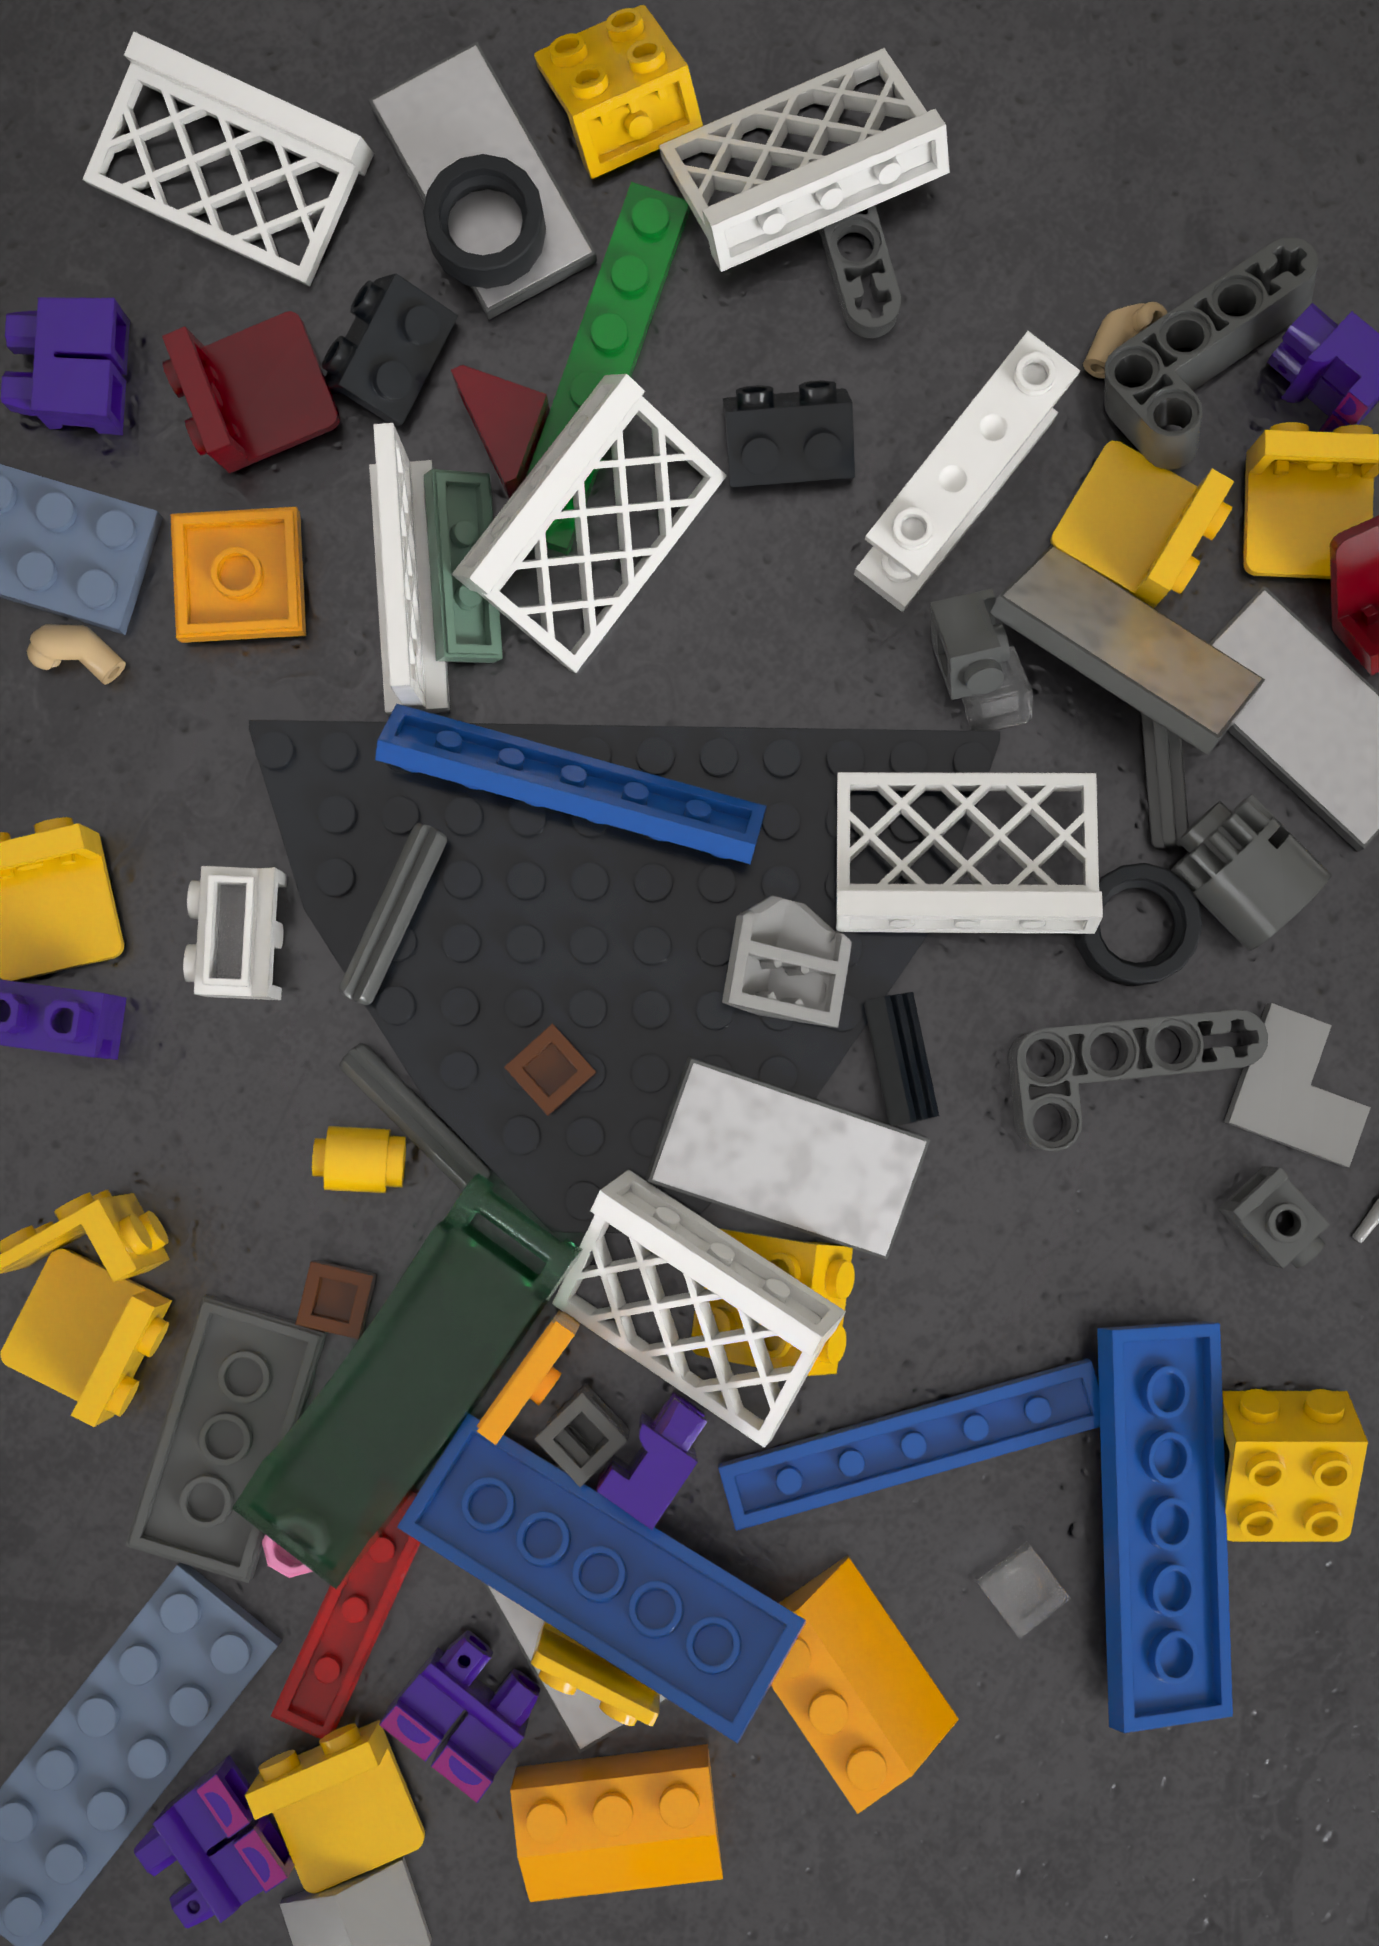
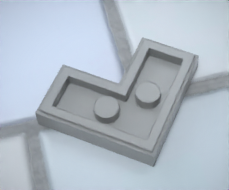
M1273 1003L1266 1004L1261 1021L1265 1024L1268 1033V1047L1262 1058L1256 1063L1243 1067L1224 1123L1336 1165L1350 1167L1371 1107L1311 1085L1332 1025Z

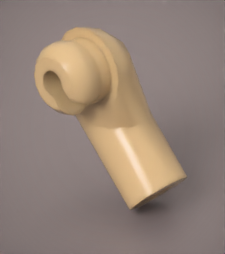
M1148 302L1146 304L1139 303L1123 307L1107 314L1102 320L1083 362L1084 369L1094 377L1105 378V363L1108 356L1117 347L1166 315L1167 310L1157 302Z
M45 624L31 634V643L27 648L28 659L37 668L50 670L51 667L59 666L61 660H79L104 685L115 680L126 666V662L89 627L84 625Z

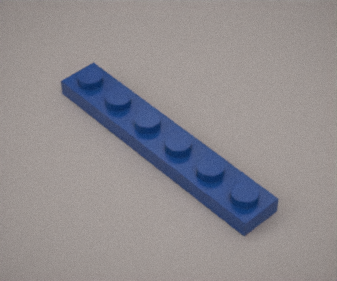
M397 703L377 740L375 760L398 766L406 771L420 772L462 784L470 789L485 790L524 801L532 806L546 807L585 818L593 823L607 824L646 835L654 840L672 842L708 852L719 858L733 859L747 864H751L767 807Z
M1083 1359L718 1463L735 1530L738 1531L1100 1427L1099 1385L1092 1361Z

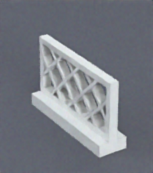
M133 32L124 56L131 63L82 180L97 189L310 287L358 174L365 176L374 152L361 136ZM144 85L163 94L170 116L140 128L133 108ZM175 100L190 106V108L179 112ZM207 115L218 119L226 142L195 154L185 124ZM128 125L130 132L123 135L125 127ZM231 126L246 132V134L235 138ZM176 129L186 158L155 170L145 141ZM262 141L274 145L282 168L251 180L240 150ZM135 145L146 174L123 184L106 177L114 154ZM287 152L303 159L291 164ZM231 154L242 184L211 196L200 167ZM317 167H322L337 174V179L329 197L306 206L296 176ZM191 171L202 200L179 210L170 207L160 183ZM287 180L298 210L266 222L256 192ZM151 187L155 199L139 191ZM247 196L258 226L234 236L224 232L216 208ZM207 213L211 225L194 217ZM321 214L315 228L311 218ZM303 222L310 242L300 266L279 257L271 234ZM262 238L267 251L250 243Z
M885 48L659 145L662 160L708 238L711 255L721 272L950 173L945 122L936 109L926 111ZM878 75L885 82L880 96L853 91L856 85ZM814 103L830 106L823 120L797 116L800 109ZM844 109L871 113L864 128L838 123V120ZM885 116L907 120L884 131L879 130ZM756 128L773 130L766 145L742 141L741 138L744 133ZM788 133L814 138L807 152L781 148ZM828 141L850 144V146L829 155H822ZM700 152L716 155L709 170L687 166L682 162V160ZM731 158L757 162L750 177L724 173ZM772 165L794 169L769 181L765 180ZM715 190L736 194L711 206L707 205Z
M627 374L605 375L452 573L470 591L480 594L557 661L574 673H577L727 477L721 469L642 396L645 390ZM636 414L652 428L654 456L625 458L623 430ZM666 442L678 453L667 454ZM611 447L612 460H601ZM686 460L703 476V479L688 498L670 499L667 462ZM654 463L657 501L628 504L625 466ZM613 467L616 505L586 508L584 481L593 469ZM573 496L574 509L562 510ZM671 507H680L674 517L671 518ZM658 509L660 535L651 547L632 549L629 512ZM616 513L619 550L590 553L587 516ZM574 517L578 555L548 558L546 530L555 519ZM534 547L535 559L524 560ZM643 556L634 567L633 557ZM620 559L621 586L613 596L594 598L591 562ZM578 563L582 599L552 603L548 566ZM536 568L539 604L517 607L500 590L516 570ZM605 606L596 617L595 607ZM582 608L585 633L572 650L569 651L555 639L553 611ZM540 613L542 627L531 619L528 614Z
M394 423L373 424L376 464H369L385 713L390 717L396 703L429 713L451 712L448 664L446 661H436L424 490V474L431 469H435L432 460L409 461Z
M837 773L836 932L1095 934L1103 917L1102 891H1099L1096 773ZM850 791H878L894 807L869 829L850 811ZM894 791H909V792H908L903 798H901V797H900L896 792H894ZM925 791H942L958 806L935 830L910 807ZM959 791L974 792L966 799ZM989 791H1006L1023 807L1000 830L974 806ZM1024 791L1040 792L1031 799ZM1054 791H1081L1082 814L1066 830L1039 806ZM900 814L926 837L903 860L877 837ZM965 814L991 838L968 861L942 837ZM1029 815L1034 817L1056 838L1033 861L1007 837ZM850 826L861 836L851 847ZM1081 827L1083 846L1072 837ZM868 845L876 850L894 868L878 884H850V862ZM933 845L959 868L944 884H926L910 869ZM998 845L1024 869L1009 884H991L975 869ZM1064 846L1083 863V885H1058L1040 867L1057 850ZM900 876H903L910 884L893 883ZM967 876L974 884L958 883ZM1032 876L1040 885L1022 884Z
M627 1170L599 1191L590 1210L595 1215L552 1304L765 1448L773 1439L823 1346L836 1331L846 1311L632 1171ZM609 1224L629 1237L635 1257L612 1261L604 1237ZM593 1257H594V1258H595V1261H596V1264H595V1265H590L591 1262H592V1259H593ZM669 1263L683 1272L689 1292L665 1296L655 1265ZM639 1268L649 1300L626 1304L617 1272ZM601 1276L610 1307L597 1309L578 1296L576 1292L582 1280ZM723 1299L737 1308L744 1328L719 1332L709 1301ZM693 1304L703 1335L679 1339L669 1308ZM653 1311L663 1342L649 1344L637 1336L630 1315ZM779 1336L802 1351L796 1364L774 1369L764 1338ZM748 1341L758 1371L733 1375L723 1345ZM708 1348L717 1378L703 1380L689 1370L683 1351ZM787 1380L782 1390H780L778 1381ZM762 1384L770 1407V1412L765 1421L743 1407L737 1388Z

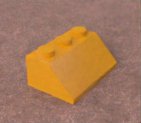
M847 1555L779 1602L780 1605L805 1619L806 1624L773 1680L771 1687L856 1813L859 1814L912 1777L959 1719L851 1558Z
M708 1744L516 1767L510 1789L517 1858L530 1902L723 1879Z

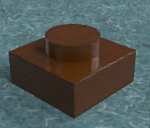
M553 1023L504 1066L547 1116L554 1112L597 1073Z
M319 1260L311 1261L295 1325L354 1339L361 1338L377 1274Z

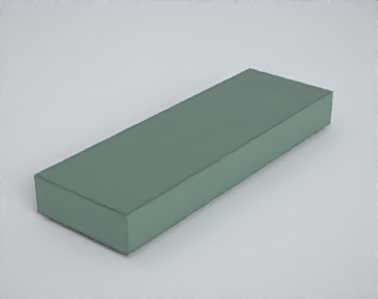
M431 469L424 474L436 661L495 663L503 659L500 612L480 594L470 591L452 575L493 521L490 473Z

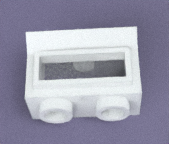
M201 866L200 881L192 880L190 882L187 895L189 918L198 919L197 944H187L183 962L185 981L194 982V994L218 998L281 1000L282 988L272 985L274 948H282L284 935L283 924L276 921L278 887L287 888V874L275 867Z

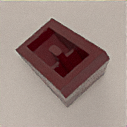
M460 365L451 369L457 391L510 499L527 476L550 412L547 394L474 368Z

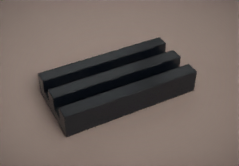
M908 992L864 1000L889 1124L893 1127L939 1116L914 993Z

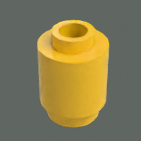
M329 1126L326 1139L315 1138L312 1176L324 1177V1190L386 1193L387 1187L403 1188L406 1136H391L390 1129Z

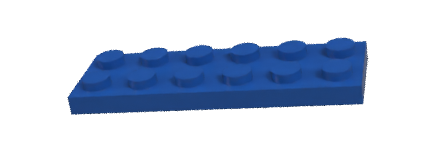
M1199 1321L1097 1328L1109 1727L1122 1733H1130L1233 1717L1220 1323Z
M468 1413L397 1528L738 1744L806 1624V1620L655 1527L653 1530L649 1529L585 1484L579 1487L567 1473L507 1436L503 1435L496 1445L477 1432L479 1429L477 1424L480 1420Z

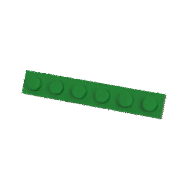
M631 181L527 476L605 375L627 374L632 377L690 213V207L685 199ZM593 469L584 481L586 504L599 469ZM573 496L562 510L574 509ZM574 517L555 519L545 532L547 548L569 555L576 535Z

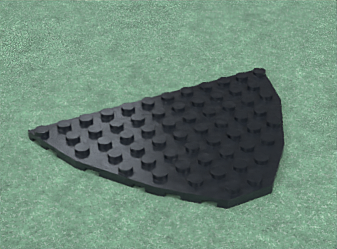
M249 720V732L255 748V754L259 761L303 908L344 973L351 962L413 826L417 823H424L442 831L446 835L447 843L373 1002L365 1006L426 1102L551 1232L586 1233L595 1215L590 1210L599 1191L627 1170L632 1171L647 1181L645 1176L688 1056L816 1099L868 1023L864 1000L888 994L929 934L917 932H839L850 939L852 946L838 1028L760 1016L722 1003L736 917L740 913L769 896H776L806 904L836 932L837 773H989L1000 742V731L469 723L767 806L751 864H747L733 859L719 858L708 852L672 842L654 840L646 835L607 824L593 823L585 818L546 807L532 806L524 801L485 790L470 789L456 782L420 772H409L398 766L375 760L377 740L387 722ZM850 791V811L869 829L894 807L878 791ZM909 791L894 792L903 798ZM925 791L910 805L934 830L958 808L942 791ZM974 791L959 792L967 799ZM902 814L877 836L901 860L926 838ZM966 814L942 836L960 854L972 824V820ZM850 826L851 847L861 836ZM868 845L850 862V884H878L894 868L876 850ZM933 845L910 869L926 884H944L955 873L956 866ZM900 876L893 884L910 883L903 876ZM553 1023L597 1073L554 1112L547 1116L504 1066ZM649 1182L698 1215L712 1203ZM610 1224L606 1233H622Z

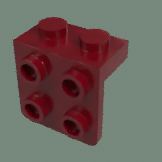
M284 312L206 346L186 326L162 336L170 359L162 362L164 372L177 397L185 396L193 416L185 420L189 437L201 456L208 454L228 473L335 429L340 422L339 412L327 386V381L304 322L295 312Z
M1376 516L1338 533L1330 543L1332 631L1370 675L1379 672V516Z

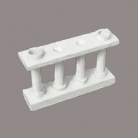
M1027 331L867 533L865 540L873 547L856 567L854 575L901 612H904L1053 423L1058 414L1053 409V406L1072 384L1080 370Z

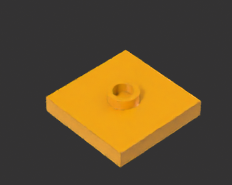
M297 507L171 514L176 639L178 641L188 643L306 636L301 517Z
M563 1311L556 1313L477 1424L479 1428L477 1430L478 1433L496 1445L529 1399L538 1406L542 1403L562 1374L553 1365L575 1336L581 1324Z

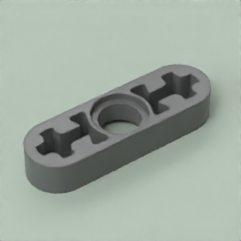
M874 205L860 211L863 214L856 213L819 229L845 323L852 332L864 338H877L888 333L894 327L901 307L899 286ZM848 233H860L870 240L873 251L865 260L858 262L849 261L840 254L837 247L838 241ZM871 275L869 285L874 300L876 302L886 301L878 318H872L868 309H857L861 306L864 295L861 279Z

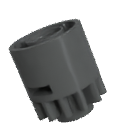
M1252 794L1247 799L1242 800L1232 811L1221 801H1218L1188 829V832L1186 831L1178 839V842L1187 850V854L1170 870L1188 884L1194 896L1248 951L1257 948L1287 924L1319 893L1332 876Z

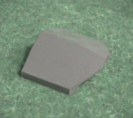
M769 896L736 917L722 1003L760 1016L838 1028L852 942L844 934L835 932L806 904Z
M404 1856L314 1894L303 1891L283 1898L279 1903L293 1946H430L432 1941Z

